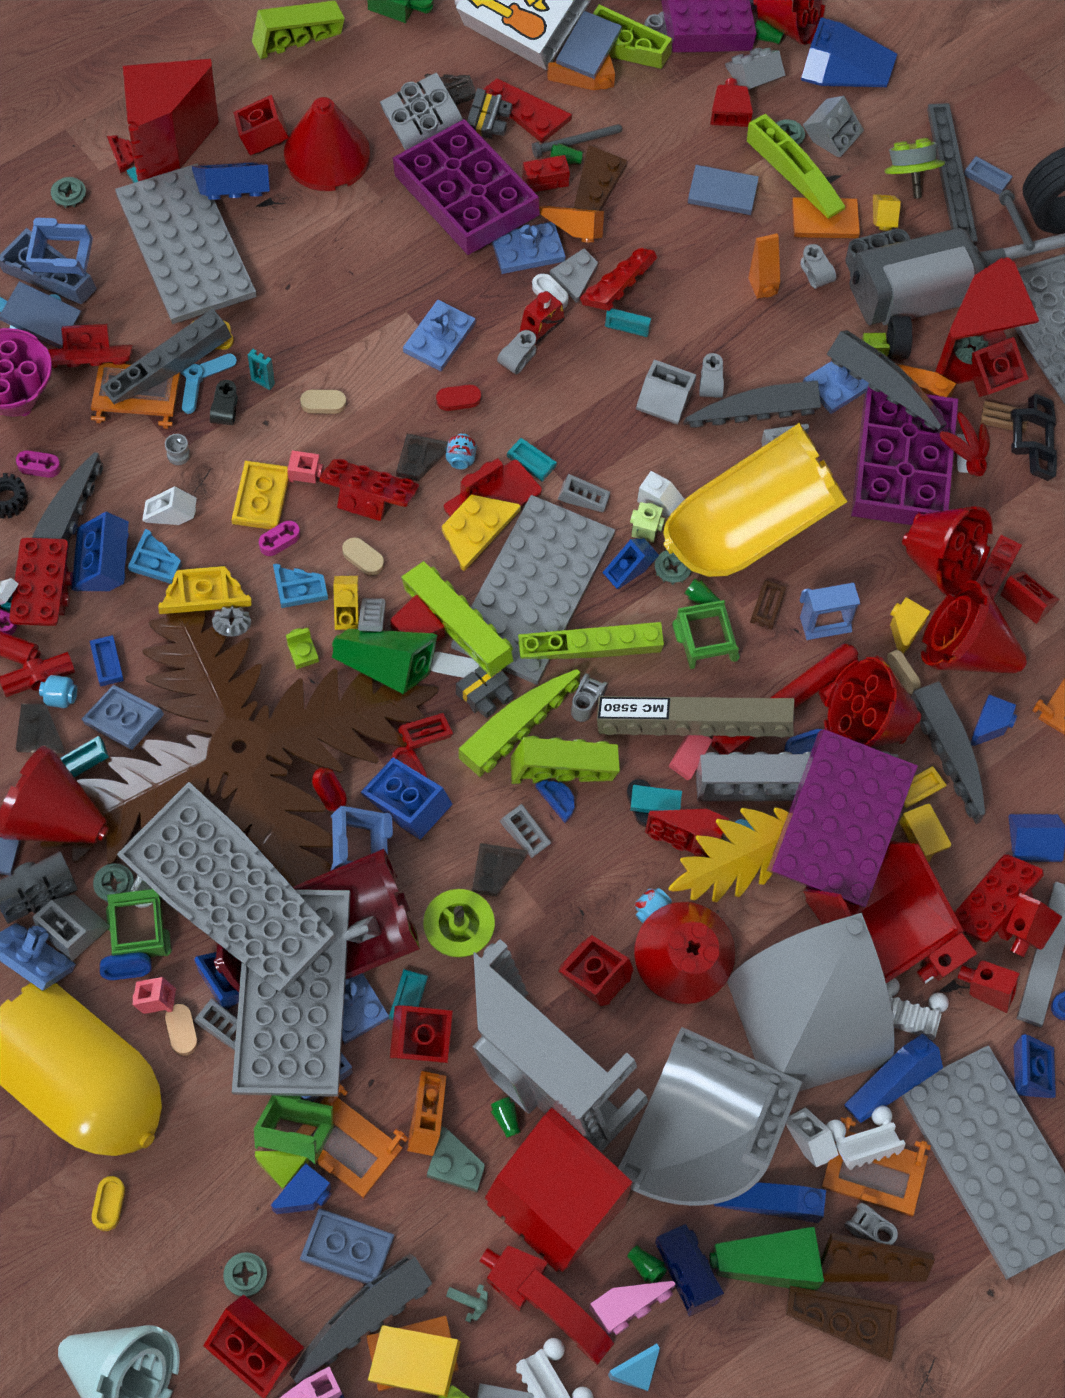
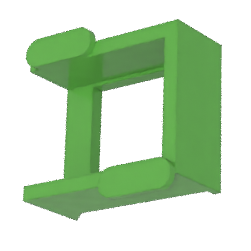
M724 600L678 608L677 617L673 621L672 626L677 642L683 643L690 669L695 668L696 660L729 654L730 660L733 662L739 660V648L734 639ZM718 616L726 643L695 648L688 621Z
M153 889L107 895L106 917L107 924L110 926L108 930L111 934L112 955L136 952L145 953L149 957L170 955V933L167 929H164L162 900L159 894ZM153 903L156 939L119 944L116 907Z
M272 1095L254 1127L255 1148L258 1149L260 1146L307 1157L316 1164L334 1128L333 1106L303 1100L301 1096ZM280 1119L318 1127L313 1137L296 1132L287 1133L275 1130Z

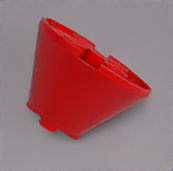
M753 0V4L757 6L758 19L766 21L801 45L812 43L820 18L824 17L826 6L822 5V0Z
M980 506L926 514L918 513L914 517L909 533L907 532L904 535L902 545L906 546V552L910 559L944 595L948 596L951 593L955 596L962 590L959 588L960 584L967 581H976L984 568L991 546L987 545L988 534H993L992 519L989 512Z
M866 657L864 660H855L850 663L835 679L825 707H828L827 720H824L825 730L871 748H878L895 743H905L915 725L919 723L921 713L917 711L914 700L891 668L880 659Z
M676 902L663 906L653 912L640 927L634 945L635 965L642 981L654 994L678 1004H692L712 997L726 984L735 963V945L729 928L714 911L696 903ZM688 947L691 949V953H687L686 949Z

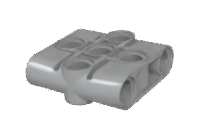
M437 72L417 83H405L401 87V91L380 101L387 119L405 150L463 120Z

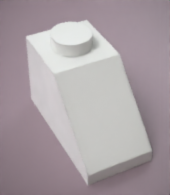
M650 471L639 487L637 502L653 503L663 508L662 516L669 518L671 513L685 499L671 481Z
M174 486L146 500L143 521L146 523L180 525L194 518L197 498Z
M806 1107L788 1117L786 1122L787 1128L803 1155L815 1167L826 1164L839 1155L831 1130Z

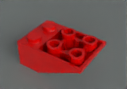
M709 809L650 811L645 833L653 840H663L670 843L673 848L679 851L686 850L693 853L694 856L710 858L696 840V836H709L723 840L725 834L717 825L716 820L729 821L730 818Z

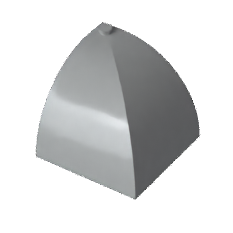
M862 913L811 928L772 945L744 962L730 975L727 981L755 1060L802 1081L799 1092L882 1067L894 1055V1024L888 990L875 946Z
M681 1027L659 1081L618 1169L633 1182L631 1190L667 1203L700 1206L717 1204L738 1197L752 1188L761 1179L770 1165L802 1081Z

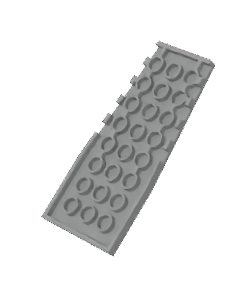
M1065 254L1017 268L1039 318V322L1015 327V330L1065 404Z
M190 782L117 854L171 907L280 993H283L336 938L333 931L241 829Z

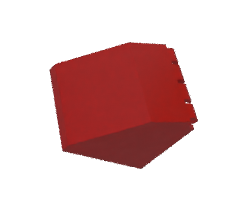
M211 59L123 66L127 122L131 124L128 130L137 180L142 181L181 169L219 124Z
M1000 258L974 275L949 330L935 372L956 384L973 381L972 364L962 362L954 353L953 347L957 339L983 335V340L987 341L989 346L1007 339L1004 333L1005 329L1039 322L1017 266L1010 258ZM969 344L967 348H972L975 351L976 346Z
M890 841L866 907H858L844 901L841 894L819 891L809 887H805L803 891L806 896L805 901L822 925L862 913L875 946L886 983L964 932L919 844Z
M551 1107L498 1174L485 1199L488 1201L487 1206L500 1218L504 1216L506 1218L504 1222L519 1236L523 1234L525 1236L524 1241L537 1254L543 1253L545 1255L543 1259L556 1272L559 1270L564 1272L626 1206L633 1182Z

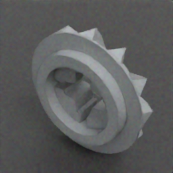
M232 605L229 609L222 607L221 611H215L212 624L219 634L232 637L245 633L251 626L249 612L244 611L242 607L235 609ZM230 618H234V622H232V625H230L229 622Z

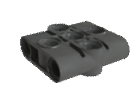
M61 852L49 856L37 864L34 862L24 863L14 870V875L0 880V910L8 924L28 915L30 912L36 914L51 900L65 897L78 890Z

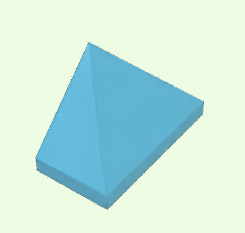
M658 1344L653 1345L610 1370L608 1373L610 1380L648 1391L660 1349Z

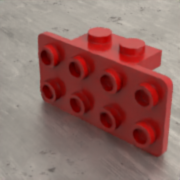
M108 324L62 326L64 348L48 349L52 368H56L58 365L67 364V367H78L84 363H90L91 366H100L104 364L103 362H113L114 365H122L130 360L133 346H110Z
M497 458L492 462L489 461L483 464L475 473L467 474L461 481L460 494L444 504V511L451 517L470 495L516 503L522 507L527 503L531 495L539 496L542 488L518 460H512L503 466V463Z
M333 459L320 475L319 480L322 483L340 488L338 509L381 521L384 516L386 502L407 507L419 490V484L411 479H401L392 476L388 472H378L364 465L358 466L348 463L344 459Z
M22 538L20 540L15 581L18 583V586L12 594L9 615L11 624L56 626L59 615L64 616L65 607L70 605V594L67 593L68 586H72L73 574L69 572L66 563L68 553L67 540L48 538Z
M1009 854L1003 855L954 912L964 930L963 933L982 942H988L998 932L1001 939L1009 941L1012 935L1006 932V928L1018 897L1022 893L1034 898L1031 890L1044 876L1043 870Z

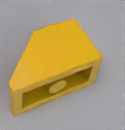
M873 194V224L878 226L879 230L890 231L892 227L898 228L901 201L894 195Z
M907 597L902 604L897 603L890 614L893 616L890 627L897 650L902 652L903 655L925 625L931 612Z

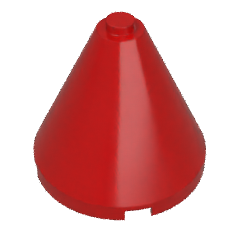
M320 97L312 103L290 133L284 146V160L289 169V174L301 185L318 191H336L335 187L347 184L349 187L365 174L370 163V147L365 134L330 98Z
M967 581L960 584L959 588L962 590L955 596L949 593L944 598L925 629L922 642L927 644L926 652L921 651L922 661L936 670L1010 674L1022 671L1027 664L1026 654L987 588L976 581Z
M46 746L38 748L19 772L22 774L15 787L11 786L0 808V837L4 840L97 843L98 840L103 841L109 831V828L106 827L107 820L57 753Z

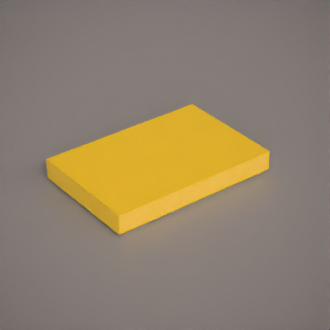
M245 461L231 519L232 524L270 530L279 525L289 482L287 466Z
M382 1325L368 1381L447 1397L461 1342L458 1339Z

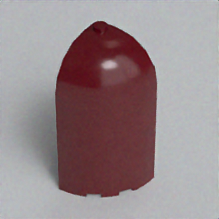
M385 849L293 886L295 890H349L351 893L349 927L355 922L370 916L376 917L381 931L379 936L362 943L348 941L346 979L420 950L416 926L407 915V912L411 911L404 892L399 894L396 884L398 876ZM217 944L216 958L214 959L215 967L219 973L223 972L228 982L239 992L242 962L221 945Z

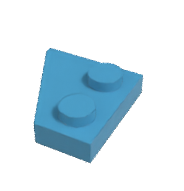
M145 529L128 565V569L131 572L172 584L173 577L176 571L180 570L182 563L174 553L168 551L162 542L156 540L148 529Z
M273 564L281 608L328 600L324 575L313 572L307 573L296 568L293 571L281 568L279 564Z

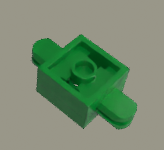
M367 0L368 10L403 23L407 22L413 10L427 14L434 7V0Z

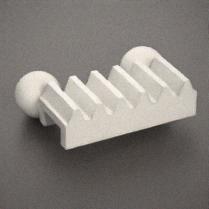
M896 978L886 983L894 1028L918 1036L924 1034L930 1040H934L942 1015L941 1012H944L949 1006L947 996L940 992L934 993L929 998V1007L922 1008L920 1004L913 1005L908 1000L901 1001L899 997L892 998L900 989V984Z
M881 1105L872 1113L873 1122L880 1127L845 1137L846 1127L843 1122L831 1120L827 1123L826 1126L831 1130L833 1139L836 1141V1148L849 1170H852L855 1165L862 1167L865 1162L871 1164L874 1159L880 1161L884 1156L890 1158L893 1153L899 1155L904 1150L906 1143L904 1140L900 1141L895 1133L896 1126L894 1122H891L892 1112L887 1106Z
M557 1338L548 1339L543 1349H540L526 1359L520 1360L516 1364V1371L522 1374V1382L527 1383V1391L533 1393V1398H570L549 1360H559L564 1355L565 1346ZM578 1387L573 1391L571 1398H593V1393L587 1387Z

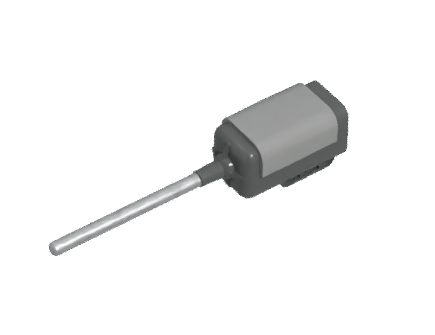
M955 228L910 239L908 233L902 229H894L857 238L849 243L845 258L851 277L849 282L850 289L868 325L881 322L883 325H888L891 316H909L911 319L960 307L974 275L1000 258L1008 257L1013 260L1065 247V233L1033 241L1035 247L1032 251L1027 250L1024 244L980 252L972 242L967 231L962 228Z

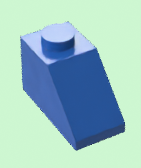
M645 538L630 539L602 573L616 589H620L644 573L659 554Z
M988 695L970 741L971 746L1000 737L1005 734L1008 727L1013 728L1017 715L1013 714L1016 705Z
M305 1163L271 1204L272 1211L276 1214L315 1210L318 1205L323 1206L330 1198L331 1184Z

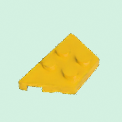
M470 495L442 525V532L446 540L449 541L450 548L453 554L456 555L461 570L465 571L520 512L521 506L519 504Z
M225 566L184 569L176 571L173 582L168 586L166 596L163 602L159 603L158 608L159 614L215 610L222 609V607L231 608L232 605L234 608L250 607L251 597L245 595L241 590V585L236 579L231 577V573Z

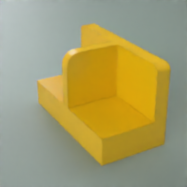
M930 804L903 813L899 824L909 843L919 844L927 862H930L934 854L951 847V842Z

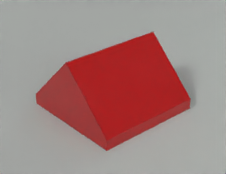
M1024 571L1011 575L1000 594L1036 624L1060 600Z

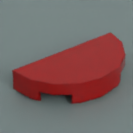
M117 135L107 136L120 173L127 171L134 164L131 142L128 139L126 141L125 139L118 138Z

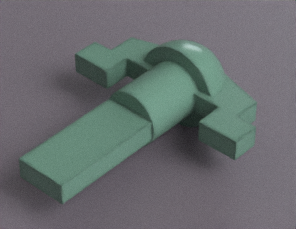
M479 1284L476 1292L481 1294L479 1299L449 1287L446 1297L475 1309L473 1314H467L465 1321L471 1322L472 1319L478 1321L488 1308V1292L484 1290V1285Z

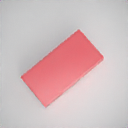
M703 735L685 736L668 767L686 780H690L698 767L700 755L706 753L712 743V739Z

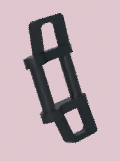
M1034 394L1028 398V408L1014 409L1010 412V419L1013 420L1011 452L1016 455L1029 454L1031 474L1049 481L1056 477L1057 450H1055L1054 427H1056L1054 402L1039 394ZM1037 404L1045 408V413L1037 410ZM1029 421L1045 428V445L1036 441H1022V422ZM1039 458L1048 461L1047 471L1040 468Z

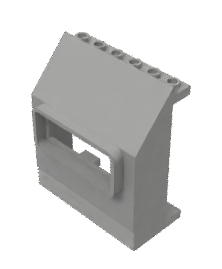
M501 939L496 944H490L485 949L482 958L474 952L478 1031L482 1037L472 1047L486 1073L525 1112L530 1114L538 1107L546 1114L551 1107L554 1108L593 1146L602 1152L648 1103L647 1096L639 1088L619 1109L608 1100L611 1094L637 1068L635 1059L626 1052L607 1073L525 998L529 993L525 990V984L521 982L522 977L514 966L515 961L511 958V952L507 950L508 946Z

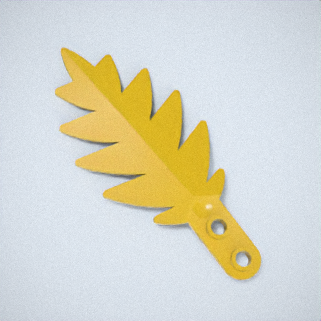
M741 808L740 812L754 830L732 821L717 819V825L731 843L714 837L697 835L696 840L710 858L698 856L682 857L680 861L687 872L670 885L669 891L691 889L690 899L695 901L714 883L712 902H718L737 877L735 896L741 897L760 867L759 884L764 885L773 874L768 872L767 869L789 812L780 808H774L777 819L760 811Z

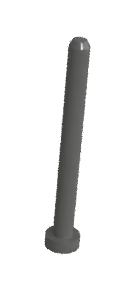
M617 124L543 144L534 142L532 143V152L535 158L541 157L543 152L551 151L553 144L558 145L560 143L565 146H571L620 133L622 126Z
M1004 190L999 195V201L1002 205L1006 206L1026 249L1032 251L1035 245L1014 204L1015 196L1011 190Z

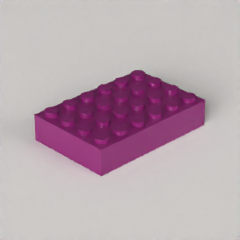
M661 0L667 36L672 38V53L752 50L756 29L750 0Z
M465 119L393 157L395 177L467 255L540 215L539 197Z
M869 386L867 387L863 401L851 516L912 525L914 517L918 513L926 514L949 510L954 451L941 440L940 432L945 431L955 435L958 399L926 394L947 423L945 428L933 430L924 424L925 420L921 417H913L905 411L906 407L900 403L896 405L886 398L888 395L882 391L876 392Z
M828 730L819 731L767 871L815 890L841 894L844 901L858 907H866L918 766Z

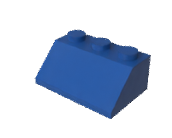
M246 162L192 166V172L200 194L208 196L210 200L221 199V195L229 194V198H240L242 193H249L250 196H263L262 192L270 191L267 164Z
M104 512L77 528L72 590L111 591L124 584L129 521Z

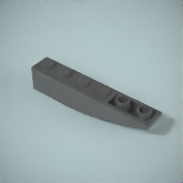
M212 308L103 384L101 388L113 404L119 403L178 374L232 336L224 321Z
M840 331L826 354L832 358L831 362L841 368L843 366L850 370L849 374L858 380L864 379L869 383L868 386L876 392L882 391L888 395L886 398L896 405L900 403L906 407L905 411L908 414L924 419V424L933 430L945 428L947 423L935 405L898 365L850 331Z
M818 380L771 385L742 392L708 405L683 420V424H690V428L703 427L704 423L712 422V425L716 426L726 424L727 420H735V423L748 422V418L757 417V421L771 419L770 416L779 415V418L793 417V413H801V416L814 415L815 411L821 408Z
M94 452L60 488L40 519L32 538L65 539L68 542L69 549L70 537L76 533L78 519L80 515L85 513L88 496L93 494L95 480L97 476H101L103 471V463H101L99 453Z
M938 681L913 691L911 698L917 706V711L921 713L920 727L922 732L928 735L935 755H939L945 774L951 777L957 796H961L965 803L967 815L973 818L975 824H978L985 815L983 789L978 765L964 726L941 683Z
M410 1253L365 1285L334 1314L309 1344L291 1371L290 1376L296 1384L316 1374L315 1370L323 1364L327 1366L333 1363L339 1357V1352L346 1347L351 1349L361 1341L360 1337L368 1331L374 1332L384 1324V1319L391 1314L395 1316L401 1313L406 1308L405 1304L411 1299H419L428 1292V1287L433 1283L416 1257Z

